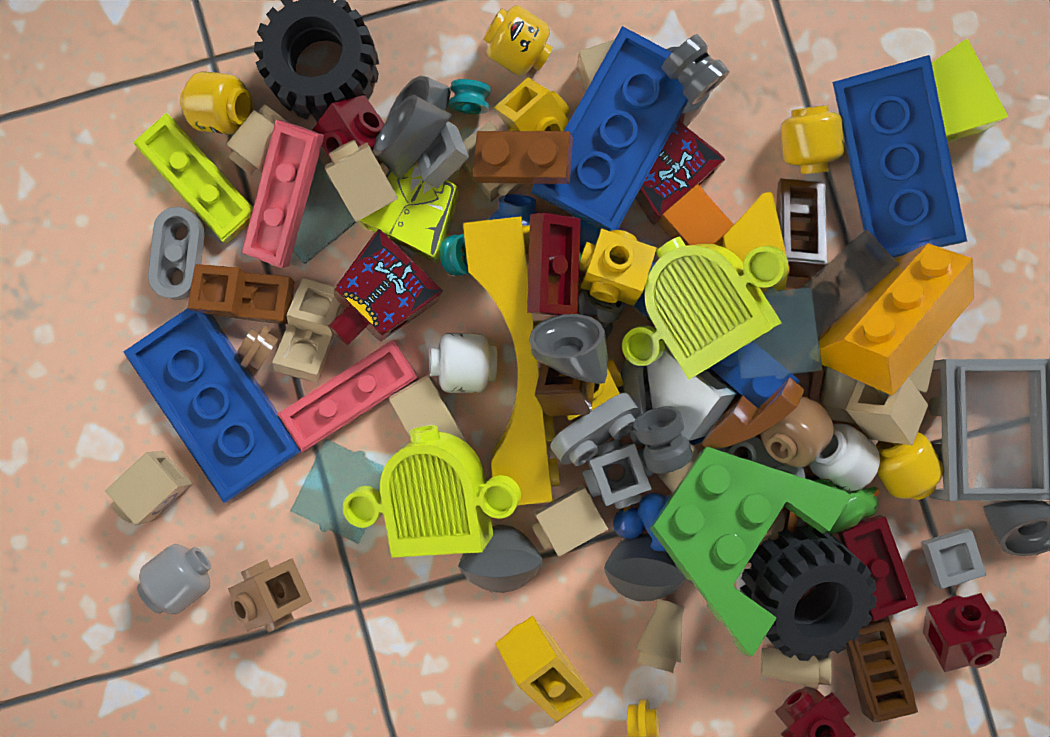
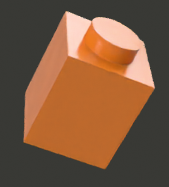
M699 184L669 208L657 222L671 239L680 236L686 246L696 244L722 246L723 236L734 225Z

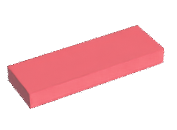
M283 120L275 121L242 249L243 254L280 268L289 267L324 135Z
M391 340L279 412L278 416L301 452H306L388 399L391 395L419 379L396 341Z

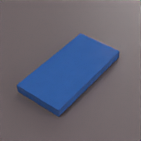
M624 26L621 27L564 130L570 131L573 137L569 184H534L532 188L533 194L599 230L611 231L619 229L689 101L683 94L682 84L678 80L670 79L661 68L672 52Z
M930 55L832 82L839 115L842 119V130L870 263L903 256L927 243L938 247H945L967 242Z
M187 308L123 351L223 503L231 501L301 453V450L278 416L277 410L249 368L240 365L242 358L213 315L191 311Z

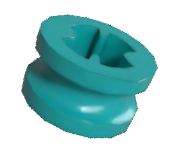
M458 79L451 82L450 90L455 95L449 99L448 106L450 109L473 115L485 114L489 111V103L485 101V97H488L491 93V87L488 84L470 79Z
M464 234L446 237L440 247L441 264L445 271L453 276L471 275L468 272Z

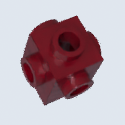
M362 95L332 103L312 131L324 135L322 148L332 161L329 154L355 140L358 147L368 143L373 152L374 144L384 126V122L366 96ZM376 157L378 163L381 165L382 162Z
M982 593L967 597L953 596L940 604L926 608L923 634L944 672L967 666L981 668L999 658L1003 640L1007 634L1006 626L1000 613L996 609L991 610Z
M805 686L792 693L784 701L783 705L775 711L787 727L780 733L783 737L856 736L845 722L851 714L832 692L824 696L817 689Z

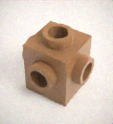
M293 558L273 567H270L268 560L260 562L241 572L244 581L228 588L232 597V610L237 619L244 624L247 631L264 625L267 632L274 631L294 620L291 612L312 602Z

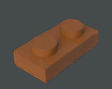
M477 131L472 177L477 183L569 184L573 137L570 131Z

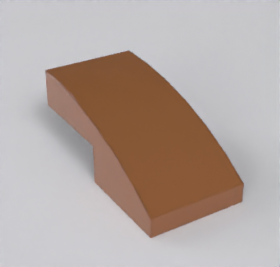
M195 264L187 308L191 311L211 315L288 325L287 313L292 303L295 281L290 276L245 273L239 267Z
M789 377L758 408L742 396L711 427L701 444L704 447L718 449L755 437L777 424L797 408L804 389Z

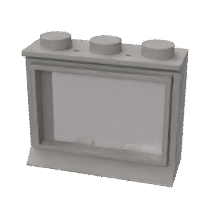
M1050 359L934 360L932 371H940L941 397L930 398L929 412L931 416H941L942 443H932V446L943 463L944 474L943 488H936L929 498L949 502L961 500H1050Z

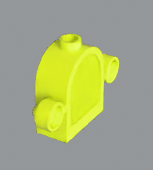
M680 236L670 240L656 250L659 260L652 267L645 284V305L655 328L652 326H640L630 330L623 339L622 350L630 363L637 366H646L657 361L662 356L666 344L688 380L699 375L782 324L759 287L765 288L776 285L785 278L788 271L786 255L777 247L761 246L750 251L743 263L737 255L722 246L715 244L686 246Z
M426 425L411 429V440L388 460L381 474L380 492L371 486H360L350 493L343 502L345 518L350 524L359 528L373 525L384 514L391 558L483 552L494 535L491 517L502 519L510 516L520 502L521 491L518 484L508 476H494L485 483L481 461L471 446L457 436L439 432L436 425Z

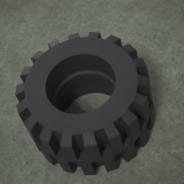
M281 0L284 7L280 11H277L274 7L266 14L270 20L269 24L260 23L257 30L262 41L254 42V53L260 59L256 62L259 73L264 78L263 81L289 111L294 110L298 117L308 120L309 116L312 115L316 122H318L332 103L365 95L369 100L373 93L370 82L377 83L379 73L375 65L379 64V59L368 27L356 9L352 11L349 3L345 0H337L335 3L333 0H298L295 2L293 0ZM331 41L342 46V54L338 63L328 73L317 77H306L296 73V63L299 55L312 43Z
M807 526L797 527L795 533H791L788 529L778 532V539L772 541L768 538L761 544L764 549L759 554L753 553L749 560L752 564L751 567L743 570L741 579L745 582V585L740 587V592L776 617L766 637L783 655L789 658L795 655L800 661H809L813 655L817 660L828 658L829 652L835 651L837 654L846 649V643L851 639L855 642L861 636L859 630L862 626H868L872 619L868 613L869 610L876 607L877 598L872 593L877 588L875 580L870 577L871 571L832 534L829 535L827 532L822 534L815 528L811 531ZM815 586L805 598L799 600L807 590Z

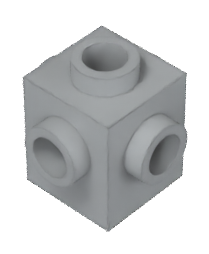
M613 439L597 446L598 451L596 455L587 461L590 469L582 471L591 497L600 495L602 502L606 506L614 504L616 509L641 501L640 493L651 490L647 477L653 475V472L649 471L643 458L644 449L637 451L633 443L622 445L620 439ZM615 463L622 465L624 469L623 477L617 481L610 480L607 475L608 468Z

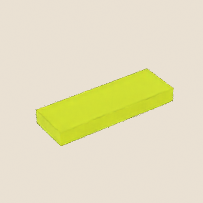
M165 113L133 142L222 242L228 244L249 225L253 206L168 113Z

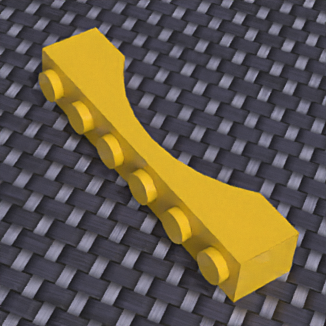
M521 216L463 223L468 272L487 290L502 312L513 338L518 361V386L514 407L504 433L491 451L492 477L498 475L508 476L518 484L521 491V499L518 505L553 502L551 487L560 486L557 458L548 459L546 446L547 441H553L555 438L553 416L543 414V409L535 397L540 368H538L537 359L531 354L529 342L531 331L542 322V320L533 321L532 314L527 313L528 272L526 255H529L530 225L522 226Z

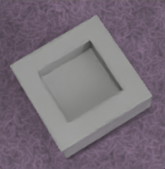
M447 121L436 138L417 160L423 181L436 189L452 174L456 173L469 158L458 128Z
M964 528L921 541L936 587L943 589L986 576L972 530Z

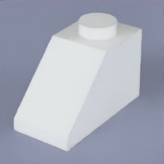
M666 344L662 356L657 361L647 365L652 408H677L681 413L684 423V430L681 433L688 441L705 437L737 395L736 391L709 369L688 380Z

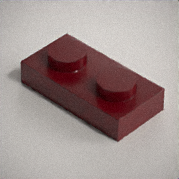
M543 212L530 214L527 313L555 316L577 314L580 218Z
M878 515L859 522L848 530L838 533L841 543L871 571L870 577L875 580L877 590L872 594L877 598L876 607L869 610L868 613L873 621L918 606L885 516Z

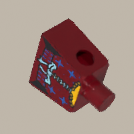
M678 120L635 199L649 221L655 225L661 216L697 184L700 186L715 173L725 161V158Z
M378 229L336 285L334 297L345 309L328 327L347 346L365 328L381 342L439 301L443 290L391 239Z

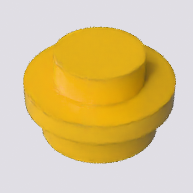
M640 699L638 704L628 705V737L660 736L658 709H650L648 699Z

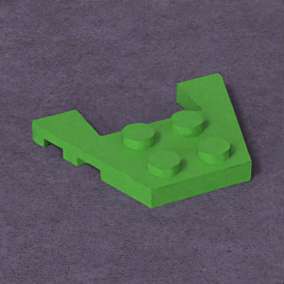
M706 447L701 450L650 526V530L687 580L693 582L708 604L706 606L718 621L721 620L735 639L733 642L740 652L746 656H753L776 620V617L736 589L734 583L783 506L823 534L830 532L851 495L821 483Z

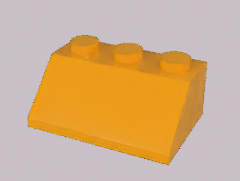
M927 243L890 261L809 352L810 359L893 396L973 301V258Z

